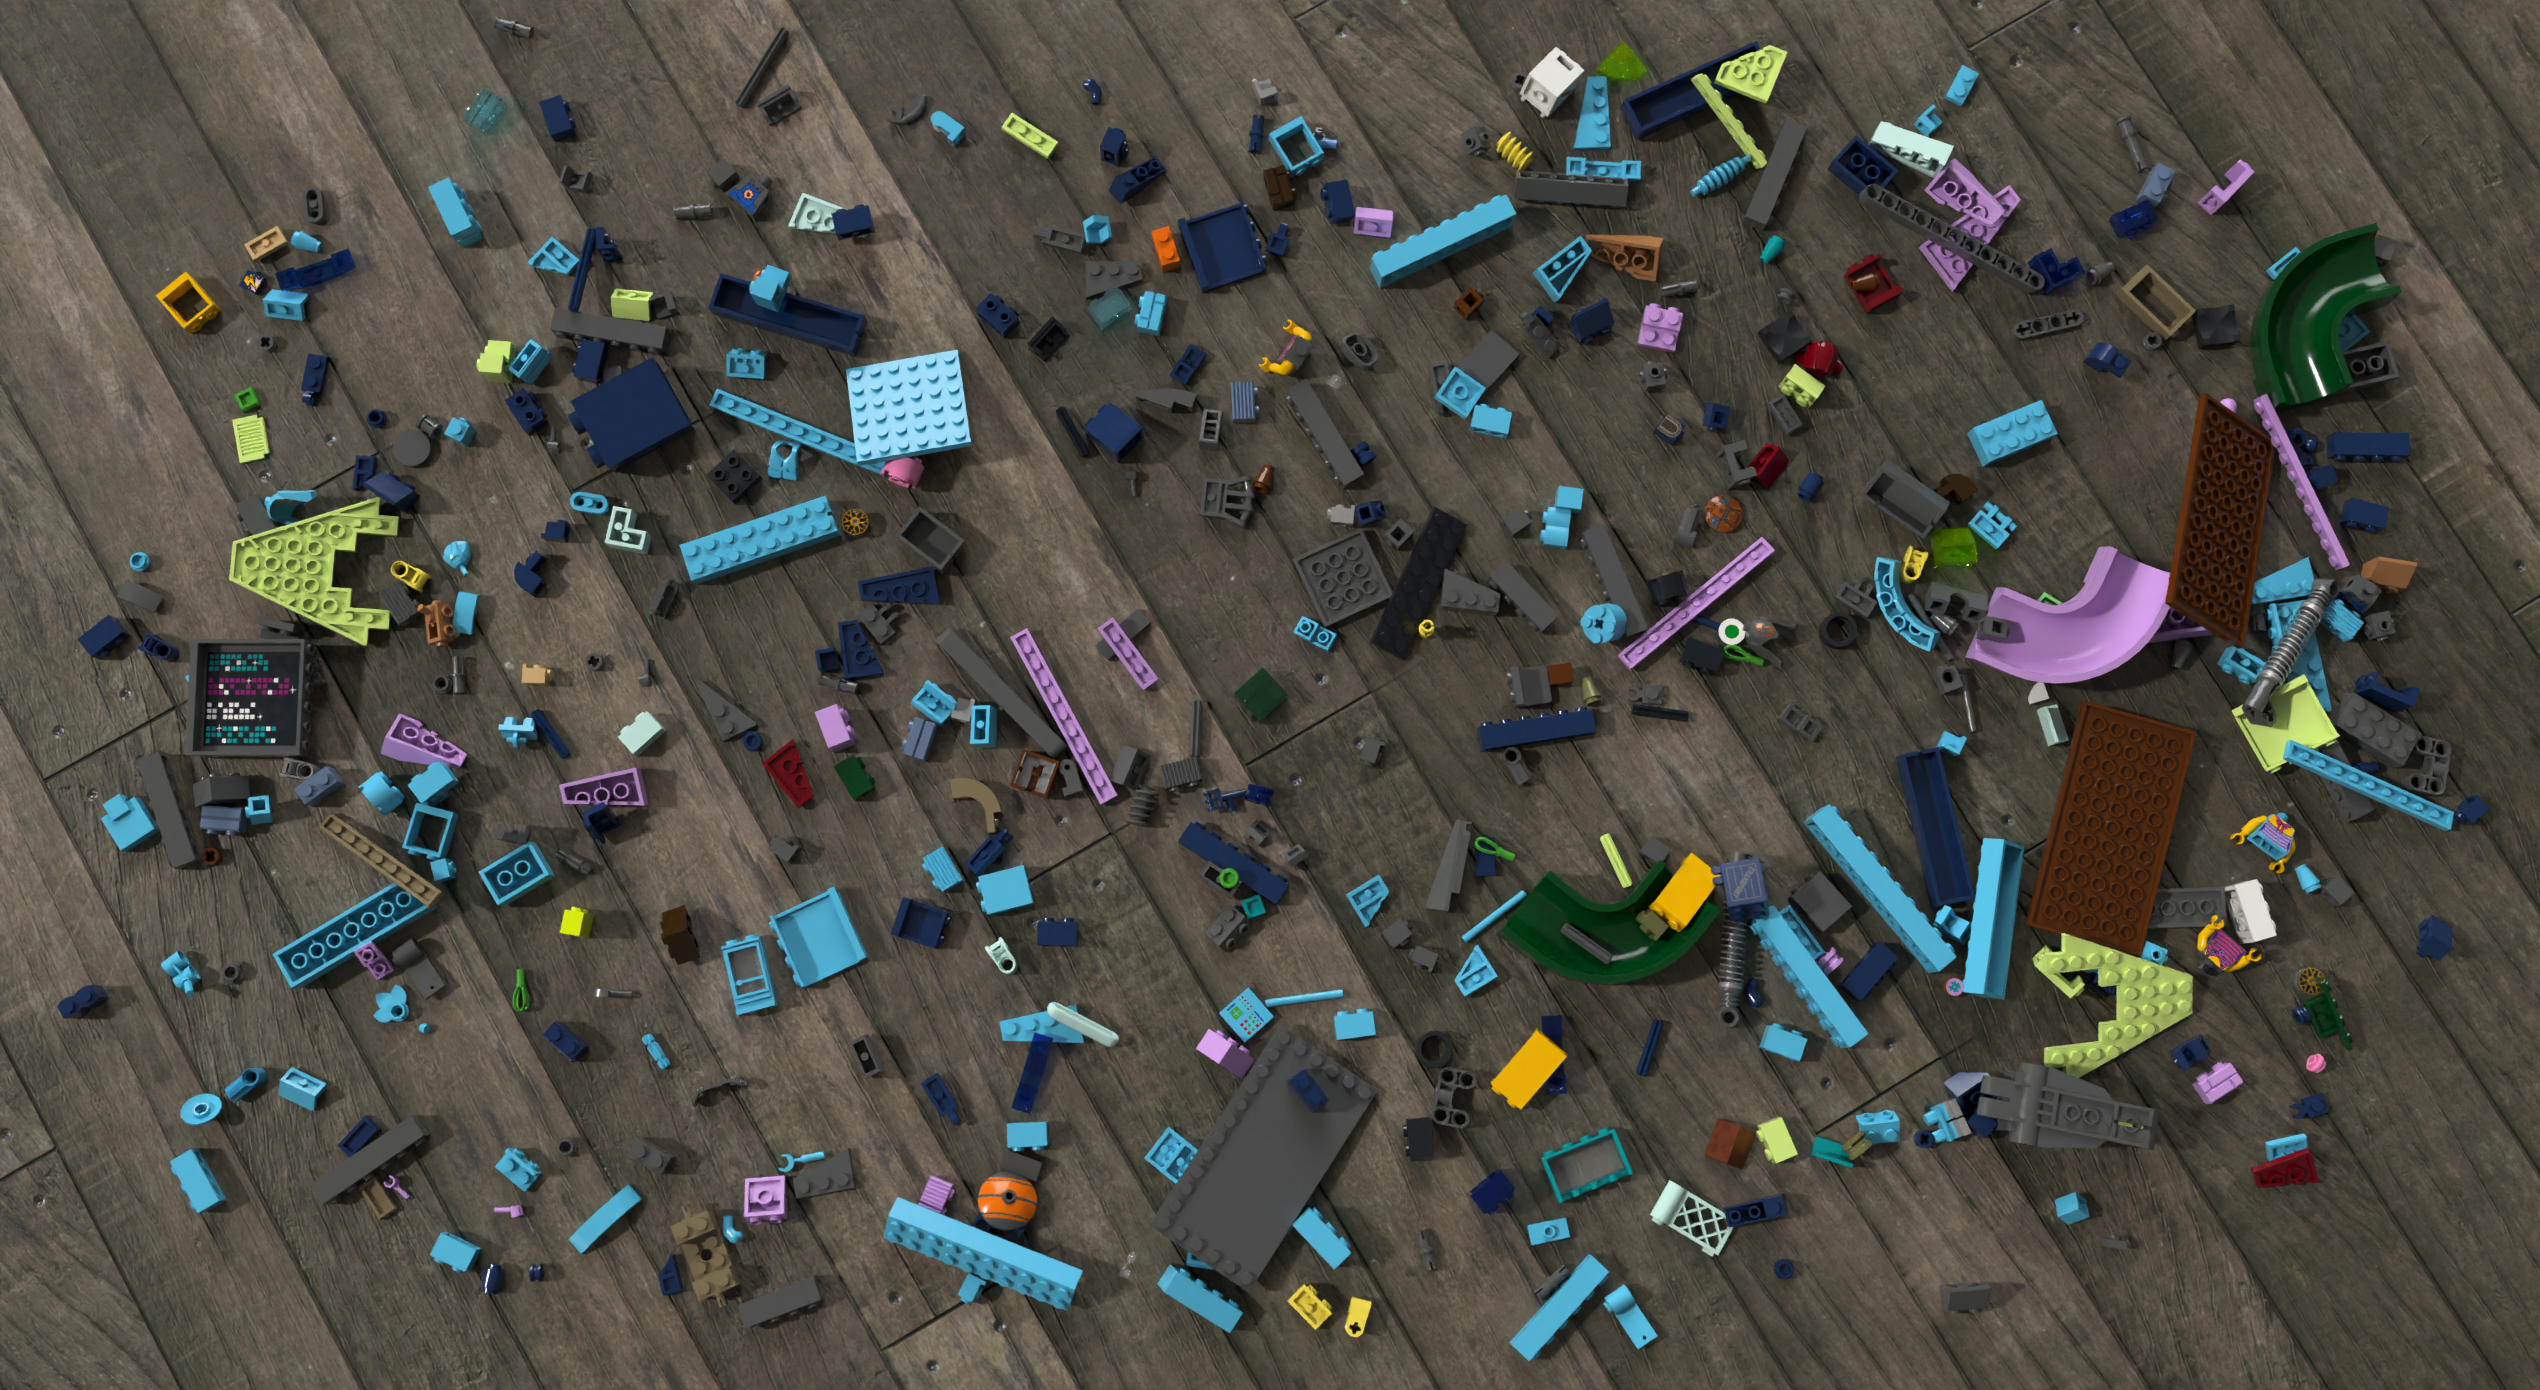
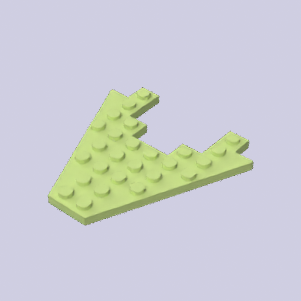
M376 497L233 541L229 580L368 647L369 629L389 630L391 613L389 610L352 608V588L332 587L336 551L356 552L358 534L398 537L399 517L380 515L381 498Z

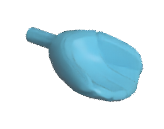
M466 541L452 542L444 550L443 559L451 567L461 570L464 577H467L469 574L465 567L471 558L470 546Z

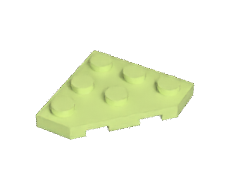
M1769 45L1757 52L1743 55L1734 61L1725 62L1721 65L1714 83L1766 104L1787 52Z

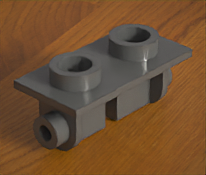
M662 578L647 610V614L665 620L680 585Z

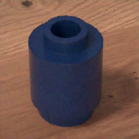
M1808 473L1799 486L1797 495L1801 499L1810 502L1816 497L1823 486V478L1817 473Z
M489 1264V1267L484 1268L481 1283L483 1293H499L505 1270L501 1269L502 1265Z

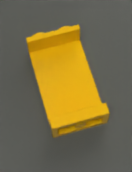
M1690 853L1680 864L1681 867L1657 899L1648 907L1658 917L1668 923L1670 928L1677 932H1680L1689 923L1716 885L1713 884V878L1720 876L1713 875L1711 868L1693 853Z
M1537 1028L1496 1078L1491 1080L1492 1090L1498 1095L1503 1094L1508 1098L1507 1103L1513 1108L1518 1107L1521 1110L1564 1061L1567 1053Z

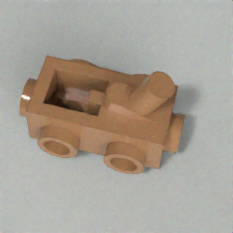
M435 600L427 606L420 604L417 610L425 614L428 644H434L438 648L447 647L448 642L453 641L455 629L451 625L453 611L449 607V603H444L443 600Z

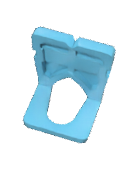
M777 440L774 443L769 460V477H783L784 479L794 481L798 479L797 452L801 448V443ZM782 445L792 446V452L786 459H783L777 450Z

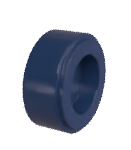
M749 732L743 738V745L749 751H758L763 745V738L757 732Z

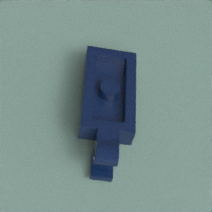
M308 354L301 390L305 392L302 402L308 406H314L316 394H322L329 363L327 356Z
M1001 828L995 837L990 835L965 865L977 876H981L1005 849L1003 844L1010 842L1013 836L1004 828Z
M939 1073L922 1082V1087L939 1115L943 1117L947 1114L953 1126L960 1123L961 1119L954 1111L959 1106Z

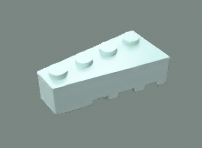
M1882 121L1876 128L1869 143V146L1875 151L1932 178H1935L1945 166L1954 147Z

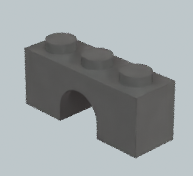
M1931 582L1925 594V610L1944 615L1947 607H1954L1962 613V620L1978 624V621L1985 617L1987 613V595Z

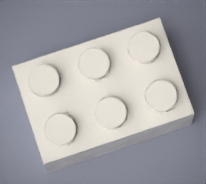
M2257 879L2224 887L2226 907L2239 944L2256 942L2277 936L2275 932L2276 925L2271 920L2269 914V905L2263 897V887Z

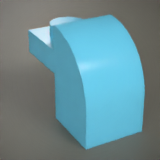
M1944 905L1943 909L1937 912L1933 926L1940 932L1962 945L1966 943L1971 935L1970 922L1956 916L1952 908Z

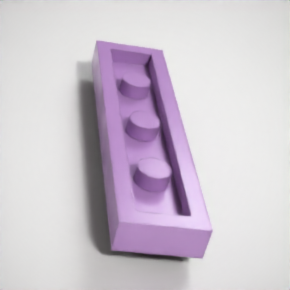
M1113 617L1097 628L1142 690L1158 680V677Z

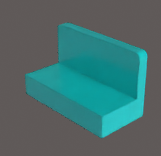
M1815 1136L1811 1156L1848 1168H1853L1854 1166L1851 1163L1852 1160L1848 1158V1153L1843 1152L1841 1149L1842 1144Z

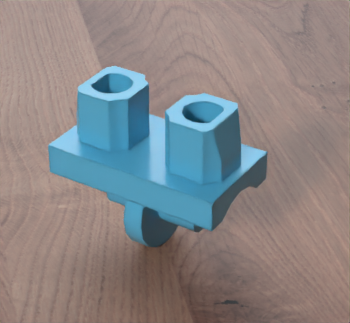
M506 717L504 724H499L498 730L501 731L502 738L506 739L507 742L513 743L514 748H519L521 743H527V740H538L536 722L533 718H525L523 725H517L518 721L516 718Z

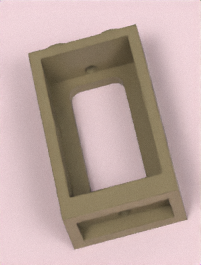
M2148 264L2115 294L2150 329L2158 333L2163 341L2169 337L2173 339L2180 332L2178 328L2182 324L2186 326L2193 319L2191 315L2196 312ZM2138 283H2142L2176 316V319L2168 327L2130 293Z

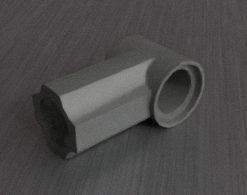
M1685 508L1673 542L1692 547L1697 533L1695 531L1702 512L1694 508Z
M1510 747L1503 751L1501 755L1502 762L1507 766L1518 786L1533 778L1518 749ZM1509 751L1513 752L1516 756L1513 762L1508 761L1506 758V754Z

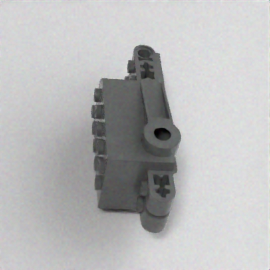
M2020 1062L2018 1071H2001V1078L1988 1075L1982 1076L1980 1093L1996 1096L1997 1100L1979 1097L1977 1115L1994 1118L1997 1125L1993 1130L2008 1132V1142L2039 1148H2098L2108 1141L2154 1150L2157 1132L2141 1129V1126L2157 1128L2160 1110L2113 1101L2106 1089L2057 1069ZM2118 1121L2132 1124V1127L2119 1125Z

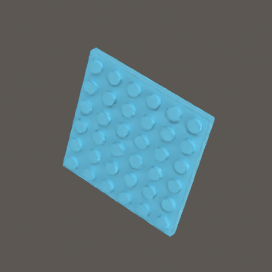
M958 350L846 369L858 466L972 446Z

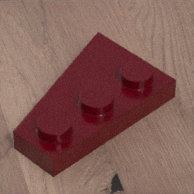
M793 739L762 763L798 808H801L814 797Z
M2308 1148L2251 1168L2254 1182L2258 1188L2277 1187L2286 1183H2294V1185H2302V1182L2319 1183L2313 1158Z

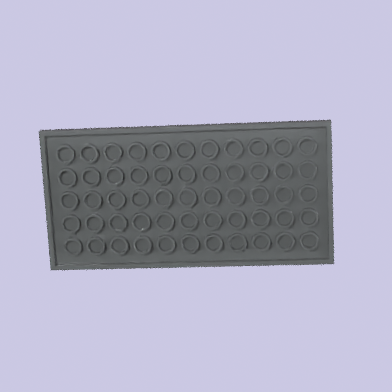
M1280 1024L1149 1226L1249 1293L1378 1090ZM1303 1068L1307 1070L1329 1099L1315 1112H1310L1287 1083L1290 1077Z

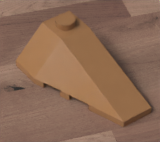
M1586 235L1585 242L1592 250L1589 256L1603 263L1607 262L1614 265L1616 269L1624 270L1637 279L1656 282L1662 258L1664 238L1641 235Z

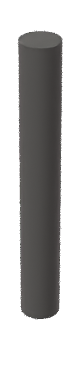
M1967 675L1960 676L1963 684L1961 689L1969 731L1976 732L1977 725Z

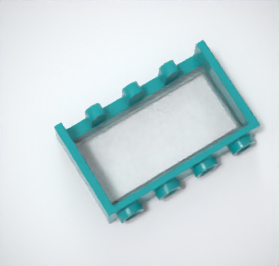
M1606 1127L1597 1131V1136L1591 1138L1589 1134L1579 1138L1580 1142L1573 1145L1572 1142L1561 1145L1562 1150L1555 1152L1552 1149L1543 1153L1544 1157L1540 1158L1557 1203H1562L1567 1199L1633 1174L1615 1129L1609 1130Z

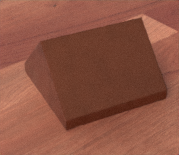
M1718 1118L1705 1156L1742 1170L1755 1133L1742 1126Z

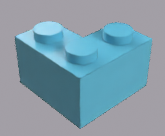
M767 265L766 270L763 269L760 277L757 276L755 281L751 282L749 287L750 294L757 305L778 312L792 277L787 271Z
M441 761L430 764L426 772L414 776L411 779L412 782L408 784L421 804L435 807L449 796L446 791L459 782L446 763Z

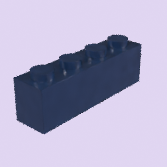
M2333 432L2326 437L2327 459H2335L2336 462L2346 461L2347 459H2353L2354 462H2362L2366 459H2372V462H2382L2384 459H2391V462H2401L2404 458L2410 456L2409 433Z

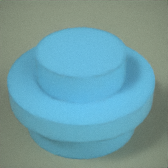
M138 552L130 558V566L136 571H144L150 565V558L145 553Z

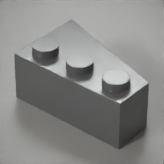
M1448 569L1444 570L1439 610L1496 616L1498 614L1500 593Z

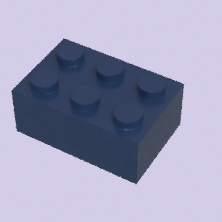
M1857 135L1837 155L1827 169L1857 195H1860L1861 191L1871 184L1885 188L1899 171ZM1868 191V195L1873 198V194Z

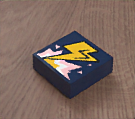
M247 270L239 286L258 295L267 279L251 270Z

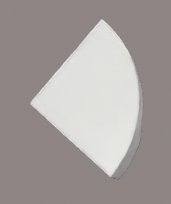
M2038 682L2032 687L2028 696L2029 705L2049 699L2044 683Z

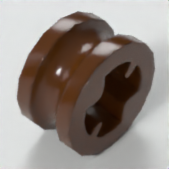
M207 848L203 851L201 858L205 864L215 866L222 861L223 855L217 848ZM210 853L214 854L215 860H210Z

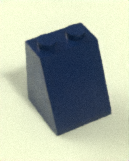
M1110 402L1108 405L1104 404L1099 409V414L1095 418L1091 417L1086 422L1084 429L1085 433L1119 463L1144 438L1143 427Z

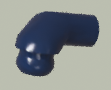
M1089 78L1083 82V88L1090 90L1092 93L1091 104L1100 105L1101 87L1094 79Z
M1749 978L1744 997L1750 1006L1759 1008L1762 1006L1763 1000L1756 993L1758 981Z

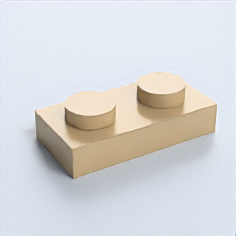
M276 226L244 245L252 259L257 262L289 243L281 229Z

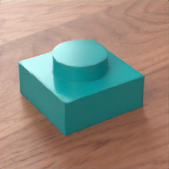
M1259 894L1241 901L1247 919L1266 913Z

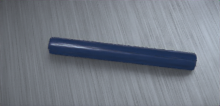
M588 228L586 231L568 304V309L571 312H578L596 242V229Z

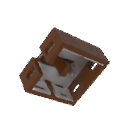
M1023 749L1010 786L1025 792L1027 789L1032 790L1033 795L1048 799L1059 770L1060 761Z

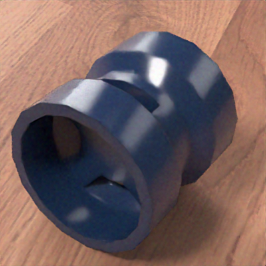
M1366 441L1358 444L1351 450L1352 455L1358 458V463L1361 467L1368 465L1377 457L1373 451L1369 450V444Z

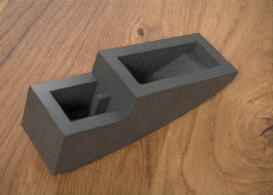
M1152 389L1138 392L1136 394V401L1170 413L1173 412L1174 406L1193 412L1197 401V394L1178 389Z

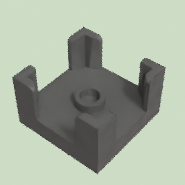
M1745 440L1725 445L1717 454L1728 490L1751 483L1750 479L1757 476L1754 467L1739 470L1736 459L1741 457L1740 451L1748 448Z

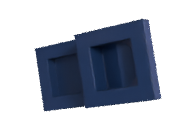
M1190 343L1182 358L1176 363L1170 376L1186 385L1207 353Z

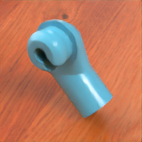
M723 1216L724 1236L731 1243L741 1242L743 1234L739 1231L736 1232L733 1228V1216Z

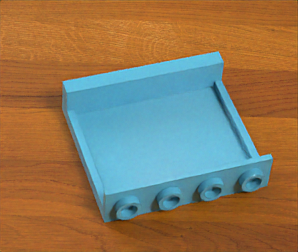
M836 887L829 888L827 892L778 915L770 916V927L774 933L777 932L779 937L777 943L781 950H785L787 955L785 961L789 968H793L795 973L793 979L796 985H800L801 988H806L868 959L867 953Z

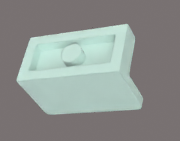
M2055 704L2038 709L2037 713L2048 746L2069 741L2058 705Z

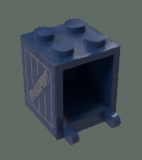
M1760 858L1722 863L1720 866L1711 868L1713 875H1722L1714 877L1713 884L1724 886L1730 922L1740 923L1746 919H1763L1769 916L1768 899Z

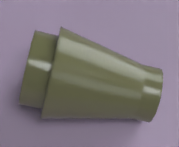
M1592 677L1581 679L1584 703L1587 706L1601 703L1602 695L1593 682Z

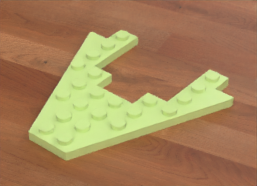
M2065 933L2061 934L2062 951L2043 953V972L2045 974L2098 969V985L2101 987L2116 985V1020L2098 1022V1041L2045 1047L2044 1066L2062 1067V1072L2080 1078L2193 1013V976Z

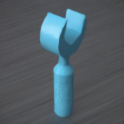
M821 1151L802 1155L797 1159H794L790 1154H783L781 1156L787 1157L789 1164L786 1168L778 1169L788 1172L794 1168L797 1162L807 1163L825 1159V1152Z

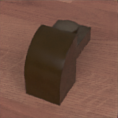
M1949 474L1939 481L1941 485L1933 491L1942 497L1949 493L1959 505L1978 489L1966 476Z

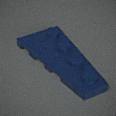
M933 566L858 581L862 601L941 604Z

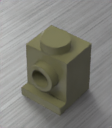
M1648 909L1641 911L1636 917L1637 922L1641 925L1639 928L1649 935L1650 939L1655 941L1669 927L1653 911Z

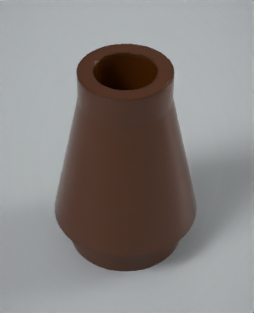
M1868 273L1850 281L1852 292L1875 291L1880 285L1879 277L1876 273Z
M1265 464L1253 481V489L1256 492L1266 494L1270 490L1274 467Z

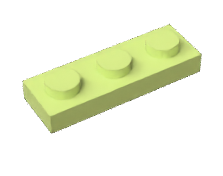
M1011 113L1001 127L1004 132L1047 159L1050 158L1059 145L1056 140Z

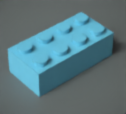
M2042 400L1974 427L1967 433L1982 467L2048 441L2058 434Z

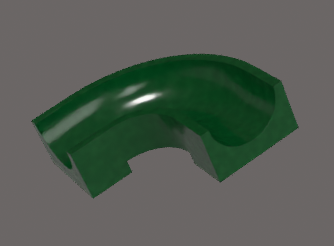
M2377 223L2344 231L2312 244L2293 258L2264 292L2254 315L2250 335L2251 359L2256 376L2253 384L2258 397L2265 394L2268 395L2276 413L2337 397L2352 385L2353 380L2339 344V328L2343 318L2347 315L2351 317L2352 315L2386 307L2402 292L2400 285L2391 286L2384 279L2378 267L2374 246L2375 236L2379 230Z
M1659 860L1653 863L1630 891L1629 895L1622 901L1614 904H1598L1585 899L1553 872L1549 871L1543 875L1498 931L1497 935L1526 959L1529 958L1541 968L1557 976L1586 984H1618L1650 976L1676 962L1698 941L1722 909L1717 905L1704 901L1689 923L1680 932L1668 927L1658 940L1655 941L1650 939L1649 935L1639 928L1641 925L1637 922L1636 917L1643 910H1651L1648 908L1649 905L1657 899L1673 877L1663 861ZM1564 924H1570L1613 955L1611 961L1605 964L1562 934L1561 929Z

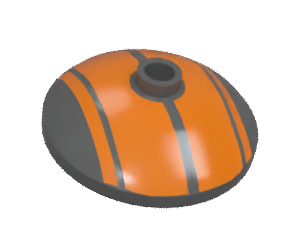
M1000 1172L992 1175L983 1183L978 1194V1209L983 1219L992 1227L1003 1231H1012L1025 1226L1032 1219L1037 1208V1195L1033 1185L1028 1179L1014 1172ZM1010 1194L1013 1199L1008 1200L1006 1195Z

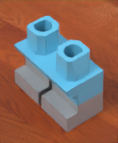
M1949 1098L1929 1108L1930 1111L1923 1115L1927 1126L1936 1123L1939 1128L1931 1133L1935 1143L1950 1142L1961 1136L1971 1134L1965 1118L1962 1117L1963 1113L1956 1098Z

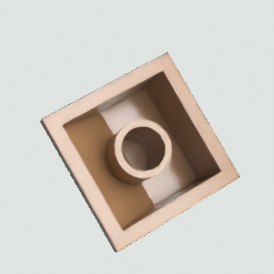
M2379 556L2362 564L2361 576L2373 582L2381 590H2386V593L2397 594L2399 591L2407 588L2417 567V562Z

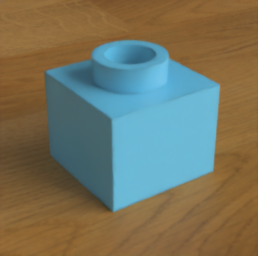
M443 858L430 862L434 881L444 882L456 878V865L451 859Z

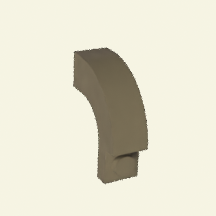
M969 778L950 779L952 799H974L980 802L985 810L988 833L997 834L1000 822L999 817H995V814H1003L996 795L986 785L977 780Z

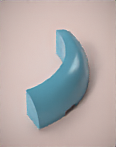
M1877 557L1874 581H1876V596L1885 618L1894 630L1906 638L1908 642L1926 651H1932L1938 642L1941 632L1921 622L1906 604L1900 586V567L1902 561Z

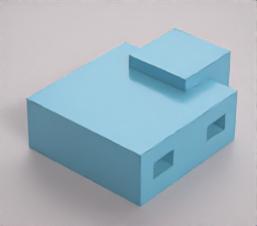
M118 794L103 804L108 814L102 817L101 820L120 851L128 852L159 832L154 818L141 798L133 797L128 800L126 795Z

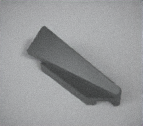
M1455 821L1425 905L1427 909L1447 913L1451 894H1460L1472 822Z

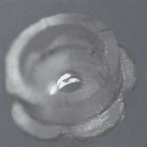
M1334 374L1332 377H1327L1329 379L1327 384L1341 390L1342 385H1345L1342 382V377Z

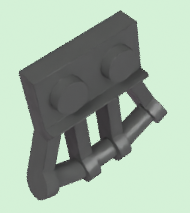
M1251 475L1231 480L1204 478L1200 516L1226 519L1236 526L1245 529L1248 518L1254 512V506L1252 505L1256 495L1250 482L1252 481ZM1241 483L1245 488V492L1228 490V487ZM1227 496L1245 498V505L1226 503ZM1225 509L1244 512L1240 519H1237L1225 513Z

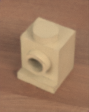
M523 664L522 683L524 685L550 686V681L553 680V670L546 669L544 665H533L532 668L528 664Z

